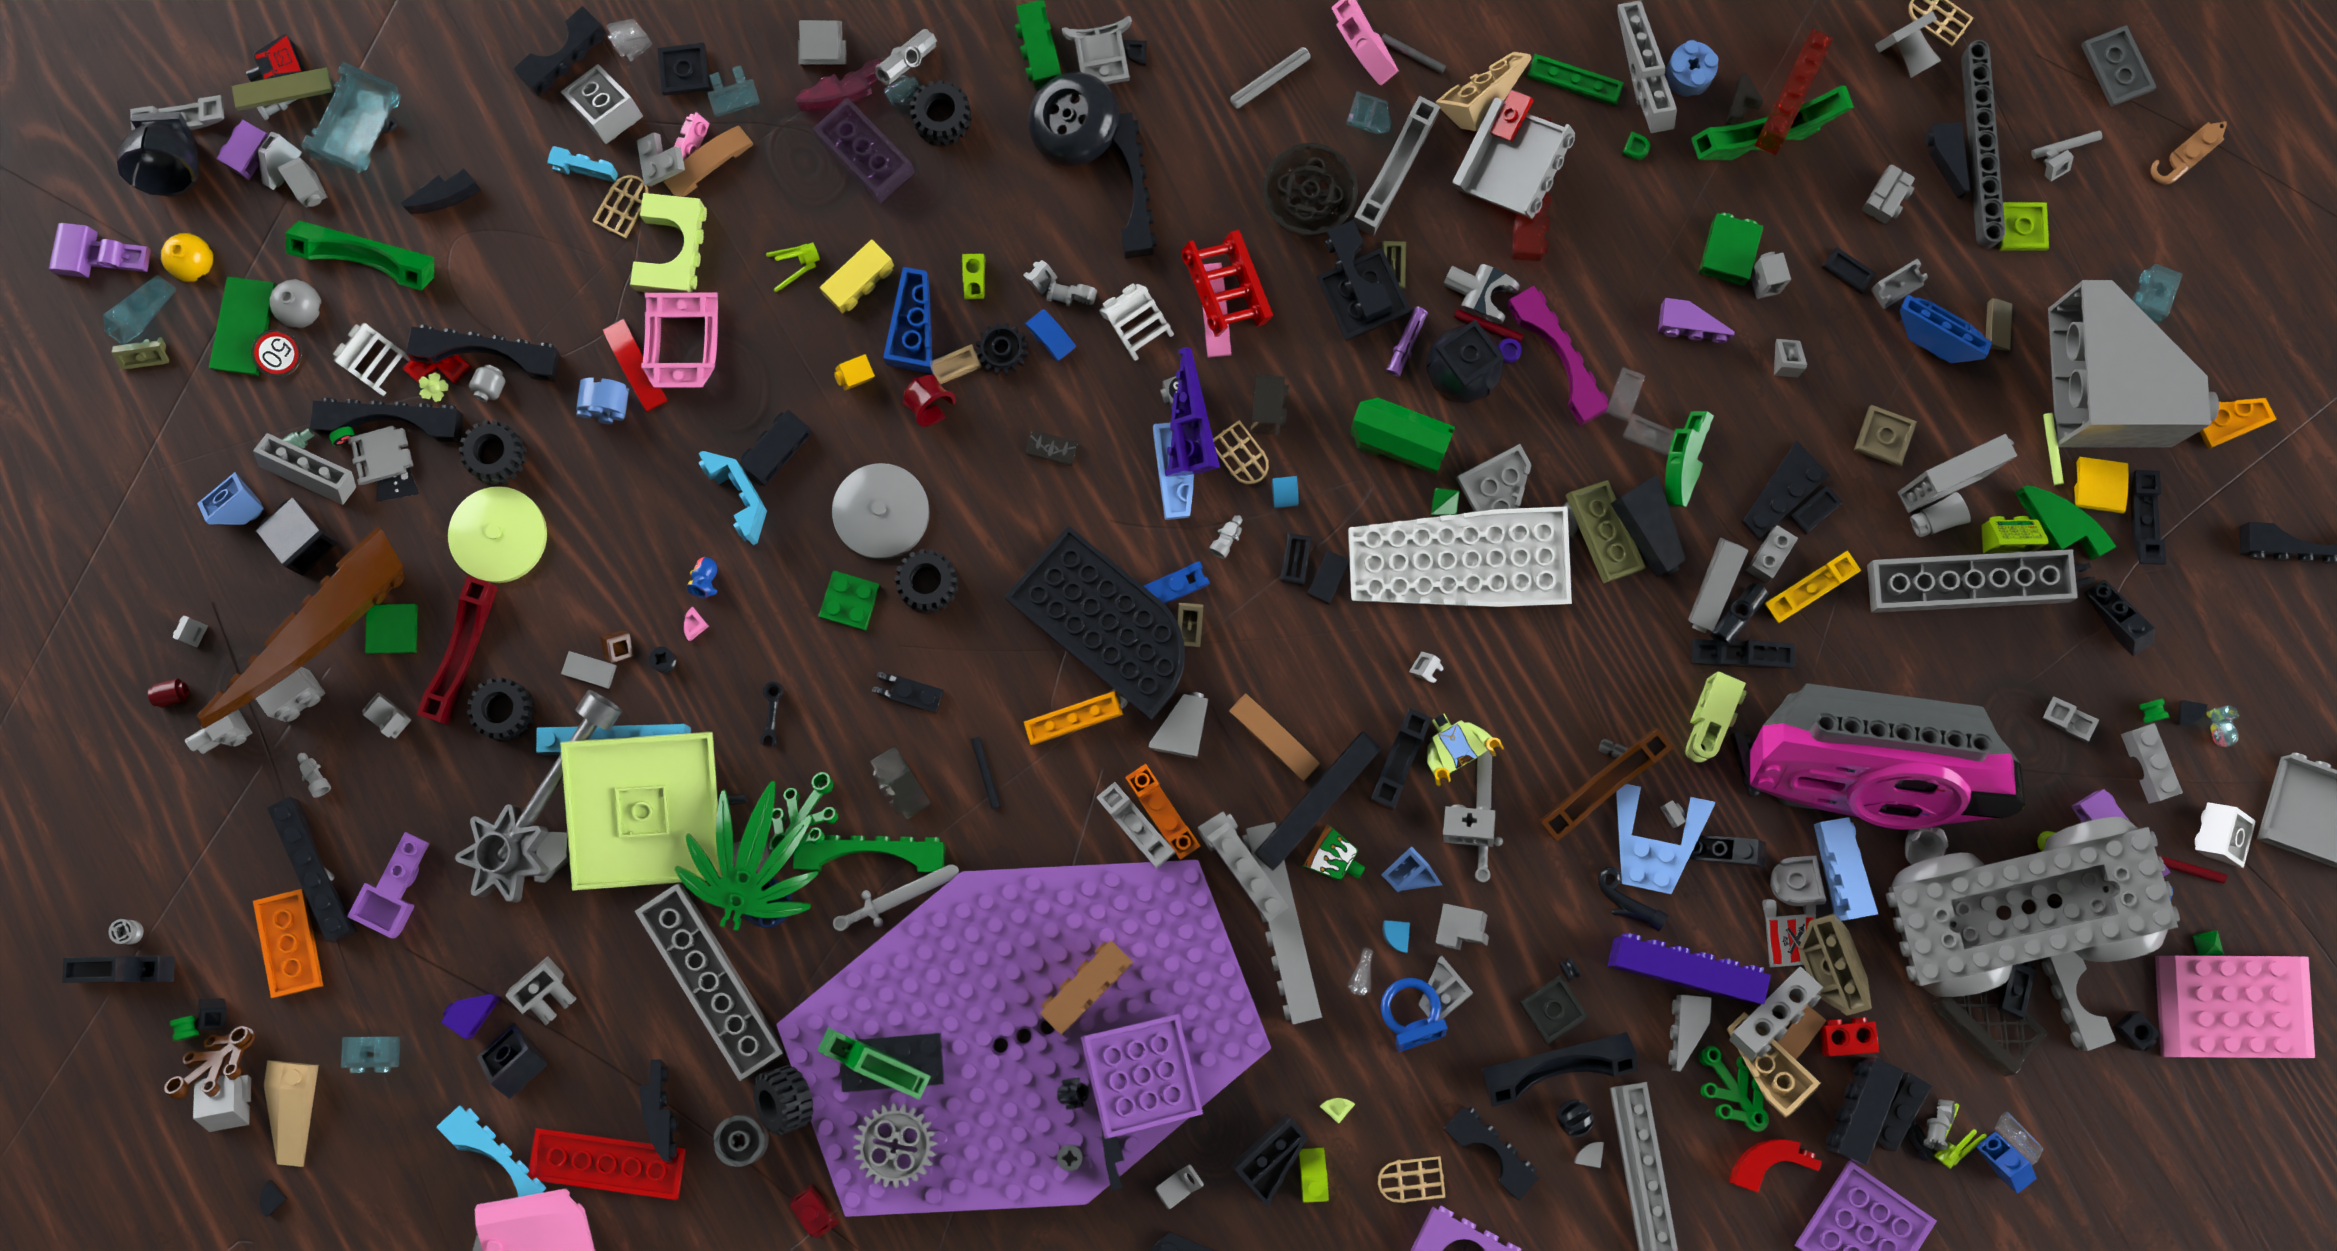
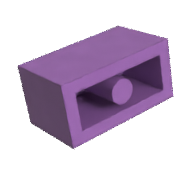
M242 120L234 128L227 144L220 149L217 160L228 169L250 180L259 166L257 150L268 137V134Z

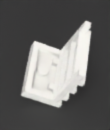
M1131 284L1123 289L1122 292L1124 294L1118 298L1112 297L1103 303L1104 307L1099 312L1104 319L1110 321L1133 360L1136 361L1139 359L1135 353L1136 350L1164 331L1167 332L1169 337L1173 336L1174 333L1164 319L1162 312L1156 306L1154 299L1151 298L1147 288L1139 284ZM1149 307L1152 308L1154 311L1152 315L1127 332H1122L1121 326ZM1159 319L1162 324L1133 345H1130L1127 339Z
M362 323L361 326L356 324L348 334L351 339L347 344L341 343L334 351L333 355L336 358L333 361L384 396L386 392L379 388V386L402 357L407 361H410L404 351L366 323ZM379 339L386 345L365 372L360 374L355 370L356 366ZM390 348L398 353L375 383L367 379Z

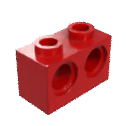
M1867 1017L1851 1018L1852 1023L1842 1024V1019L1826 1020L1827 1025L1822 1026L1820 1029L1823 1056L1879 1052L1876 1022H1867ZM1859 1029H1863L1866 1033V1038L1863 1042L1858 1041L1856 1036ZM1834 1031H1838L1841 1035V1041L1837 1045L1833 1043L1831 1038Z

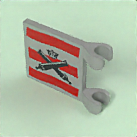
M1771 899L1763 900L1770 967L1804 965L1798 948L1810 921L1816 919V905L1803 906L1804 914L1776 916V901Z

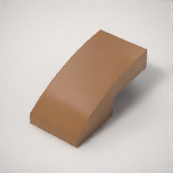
M1809 1006L1802 1011L1805 1013L1803 1018L1796 1025L1791 1022L1786 1027L1788 1032L1780 1041H1776L1795 1060L1809 1045L1826 1021Z

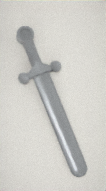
M1486 748L1487 752L1477 757L1476 807L1484 806L1491 809L1492 756L1488 748ZM1495 837L1493 844L1501 846L1503 839ZM1478 846V870L1475 872V879L1480 883H1485L1490 878L1487 864L1488 846Z
M948 865L874 900L871 899L870 891L865 890L861 894L865 900V907L846 916L836 917L833 921V926L836 930L842 931L847 929L850 924L870 916L874 919V925L881 927L883 920L878 914L951 881L959 874V869L955 865Z

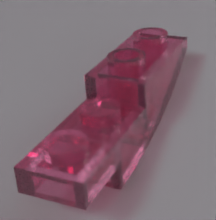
M880 57L876 60H869L863 65V68L856 72H849L841 81L838 80L835 74L822 78L817 85L810 89L802 90L795 97L800 111L828 110L851 104L872 94L870 84L878 80L875 74V67L883 61Z

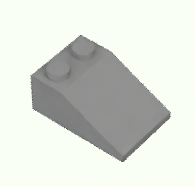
M599 64L561 91L562 95L605 144L615 139L620 133L643 117L631 96Z

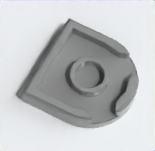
M1816 855L1786 858L1773 869L1770 877V886L1772 892L1780 901L1792 906L1825 904L1826 897Z

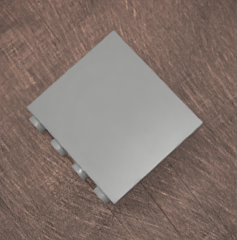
M1494 98L1452 183L1463 193L1533 219L1535 213H1538L1541 209L1542 199L1546 191L1548 192L1552 187L1556 171L1563 165L1567 149L1571 148L1574 143L1575 132L1569 124L1563 127L1527 113L1512 143L1492 136L1490 130L1504 104L1503 100Z
M2292 753L2291 755L2281 757L2257 840L2337 868V770L2332 769L2329 763L2307 760V756L2300 753Z

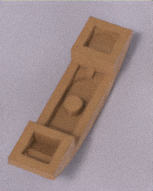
M740 126L731 128L692 153L683 161L685 171L666 179L664 183L674 196L685 197L697 188V182L732 156L737 158L754 144Z

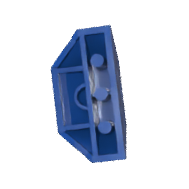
M1911 295L1906 296L1901 306L1900 314L1909 340L1949 363L1981 360L1987 357L1992 342L1985 338L1972 324L1929 300L1914 298Z

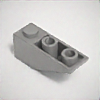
M1676 995V1000H1673L1672 1015H1675V1025H1671L1670 1039L1674 1040L1673 1050L1669 1051L1668 1058L1669 1065H1672V1071L1682 1070L1709 1026L1711 1015V998Z

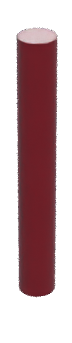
M1459 309L1456 310L1453 317L1469 324L1476 319L1482 329L1507 339H1515L1519 343H1521L1524 335Z
M2161 856L2165 866L2169 869L2225 884L2227 880L2226 874Z

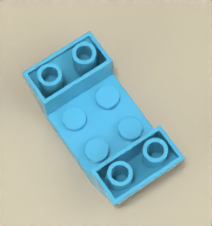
M701 451L699 455L702 461L699 462V465L710 480L714 478L720 484L730 478L738 491H743L739 496L747 508L733 515L737 521L733 525L744 541L749 540L752 545L757 544L767 510L744 469L736 459Z

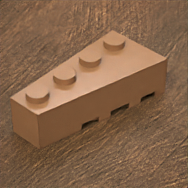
M1112 940L1108 944L1104 941L1094 951L1097 955L1090 962L1086 959L1077 968L1079 973L1072 980L1067 978L1059 986L1061 992L1055 998L1049 996L1042 1003L1041 1007L1043 1010L1040 1014L1060 1035H1063L1133 964V961Z

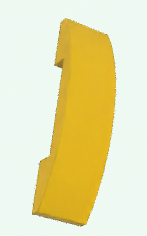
M1847 550L1766 602L1765 605L1779 624L1859 573L1861 569Z

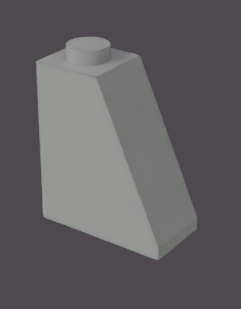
M1190 692L1189 695L1184 694L1150 741L1149 750L1197 759L1208 699L1204 698V694Z

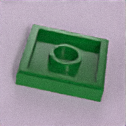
M390 604L374 605L366 612L365 653H417L418 605Z

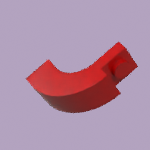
M1769 1139L1751 1146L1740 1156L1734 1165L1729 1183L1759 1192L1765 1172L1775 1163L1790 1161L1819 1171L1822 1161L1814 1159L1816 1154L1801 1149L1800 1153H1798L1801 1144L1799 1142L1786 1139Z

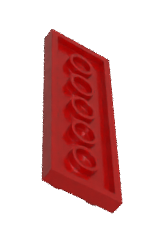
M536 1128L528 1177L531 1180L537 1178L542 1182L678 1200L687 1148L677 1147V1157H673V1164H666L651 1143Z

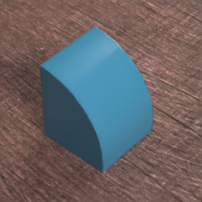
M1297 476L1273 478L1271 486L1274 508L1298 506Z
M1383 921L1384 938L1395 951L1408 953L1410 923Z

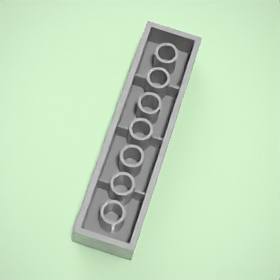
M2073 550L1872 560L1867 565L1871 613L2069 603L2078 598Z
M674 885L635 910L638 918L739 1081H745L786 1054L785 1048L683 885Z

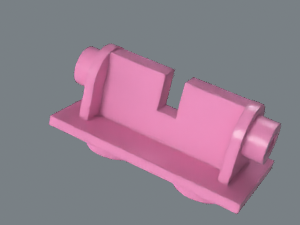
M697 112L686 117L680 132L685 137H678L674 145L681 148L683 160L699 149L710 125Z

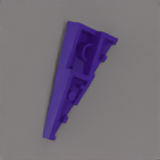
M1186 347L1179 349L1181 363L1180 370L1176 373V378L1179 380L1172 406L1170 423L1172 439L1171 447L1167 449V454L1170 455L1168 469H1165V476L1167 477L1200 474L1220 468L1192 349Z

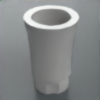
M1954 492L1944 500L1911 516L1910 521L1914 532L1921 538L1954 526L1970 523L1971 518L1964 499L1958 492Z

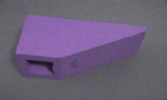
M1665 298L1661 304L1658 332L1664 333L1665 336L1678 337L1679 335L1688 336L1691 340L1706 338L1712 339L1714 343L1729 342L1734 336L1733 330L1690 301Z

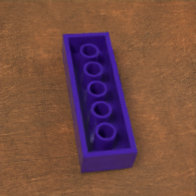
M1631 933L1622 934V936L1615 937L1613 940L1607 967L1751 1005L1765 1004L1771 975L1763 973L1764 968L1753 965L1739 967L1740 962L1731 959H1719V961L1714 960L1715 955L1703 952L1693 955L1690 954V949L1681 946L1667 948L1665 947V942L1654 939L1644 942L1641 941V936Z

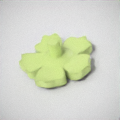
M434 372L429 374L428 378L422 376L419 379V387L424 388L419 394L422 398L430 399L432 396L435 402L441 401V398L444 396L442 391H448L449 385L445 380H440V374Z

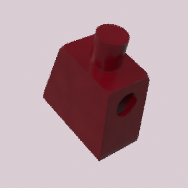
M813 1183L791 1199V1209L812 1237L820 1238L840 1223Z

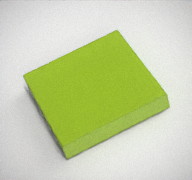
M2003 202L2005 236L1999 242V250L2047 251L2049 249L2047 203Z

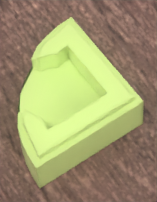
M1332 1098L1322 1103L1319 1107L1337 1123H1340L1355 1104L1344 1098Z

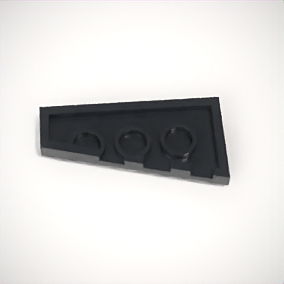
M1795 441L1760 496L1742 520V524L1757 540L1760 539L1830 475L1798 441Z

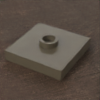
M1870 405L1854 451L1901 467L1917 421Z

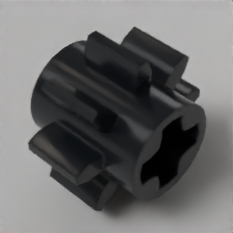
M1079 1077L1062 1080L1063 1085L1057 1091L1059 1102L1066 1104L1067 1110L1084 1107L1083 1102L1089 1096L1087 1085L1080 1082Z

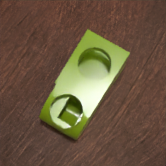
M962 254L965 299H984L986 258L984 254Z

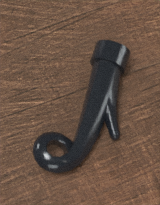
M1614 867L1603 868L1598 875V885L1606 897L1623 908L1613 909L1611 914L1640 920L1659 932L1669 915L1660 909L1655 910L1615 890L1622 880L1620 871ZM1612 874L1615 876V881L1607 884L1606 876Z

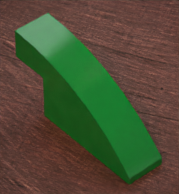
M2029 485L2015 492L2030 518L2039 521L2048 538V546L2051 551L2062 550L2079 541L2092 561L2116 547L2108 534L2093 518L2068 500L2049 491Z
M828 1027L818 1048L821 1054L847 1065L853 1071L919 1100L931 1077L882 1051Z

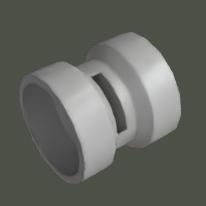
M119 919L111 924L108 933L113 942L132 945L141 940L144 931L143 926L136 920Z

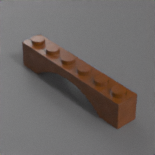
M1653 728L1541 818L1539 822L1555 841H1559L1606 799L1637 775L1655 764L1674 747L1658 728Z

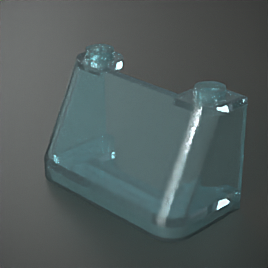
M342 61L337 71L342 76L339 83L336 82L334 85L336 91L318 128H313L312 133L314 136L306 135L301 146L307 155L312 158L360 173L361 170L365 171L369 166V155L392 108H396L399 104L401 95L398 94V88L395 84Z

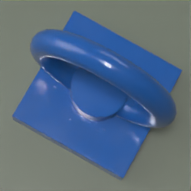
M1403 978L1392 983L1386 989L1381 999V1015L1388 1028L1398 1034L1395 1040L1398 1053L1446 1036L1448 1028L1445 1020H1439L1441 1012L1439 997L1428 983L1417 978ZM1405 988H1416L1428 997L1431 1005L1430 1015L1428 1019L1418 1020L1404 1027L1393 1018L1390 1007L1391 1001L1398 991Z

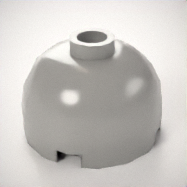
M297 279L286 280L278 284L272 291L270 309L275 318L283 325L304 328L312 324L319 316L320 311L318 310L321 298L318 292L308 283Z

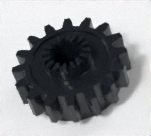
M998 322L994 328L988 326L986 333H980L982 341H976L977 347L981 348L976 351L977 357H982L979 360L980 364H987V372L994 369L996 376L999 375L1000 371H1004V374L1008 376L1009 369L1016 373V365L1024 366L1022 357H1028V352L1024 350L1028 348V342H1022L1025 339L1024 333L1018 335V327L1015 326L1011 329L1009 323H1006L1005 326H1000ZM1006 345L1008 347V350L1004 353L996 351L999 346Z

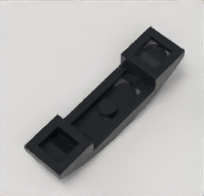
M2135 470L2133 473L2131 523L2134 546L2140 564H2166L2165 540H2161L2158 508V496L2161 494L2160 471Z

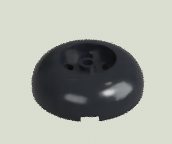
M1084 72L1060 74L1046 82L1038 90L1031 102L1028 113L1030 137L1037 150L1050 161L1062 164L1063 166L1086 164L1099 157L1112 143L1111 139L1116 127L1118 128L1119 105L1112 90L1096 76ZM1080 97V101L1077 104H1072ZM1059 108L1058 113L1053 115V111ZM1066 126L1067 132L1062 135L1059 129Z

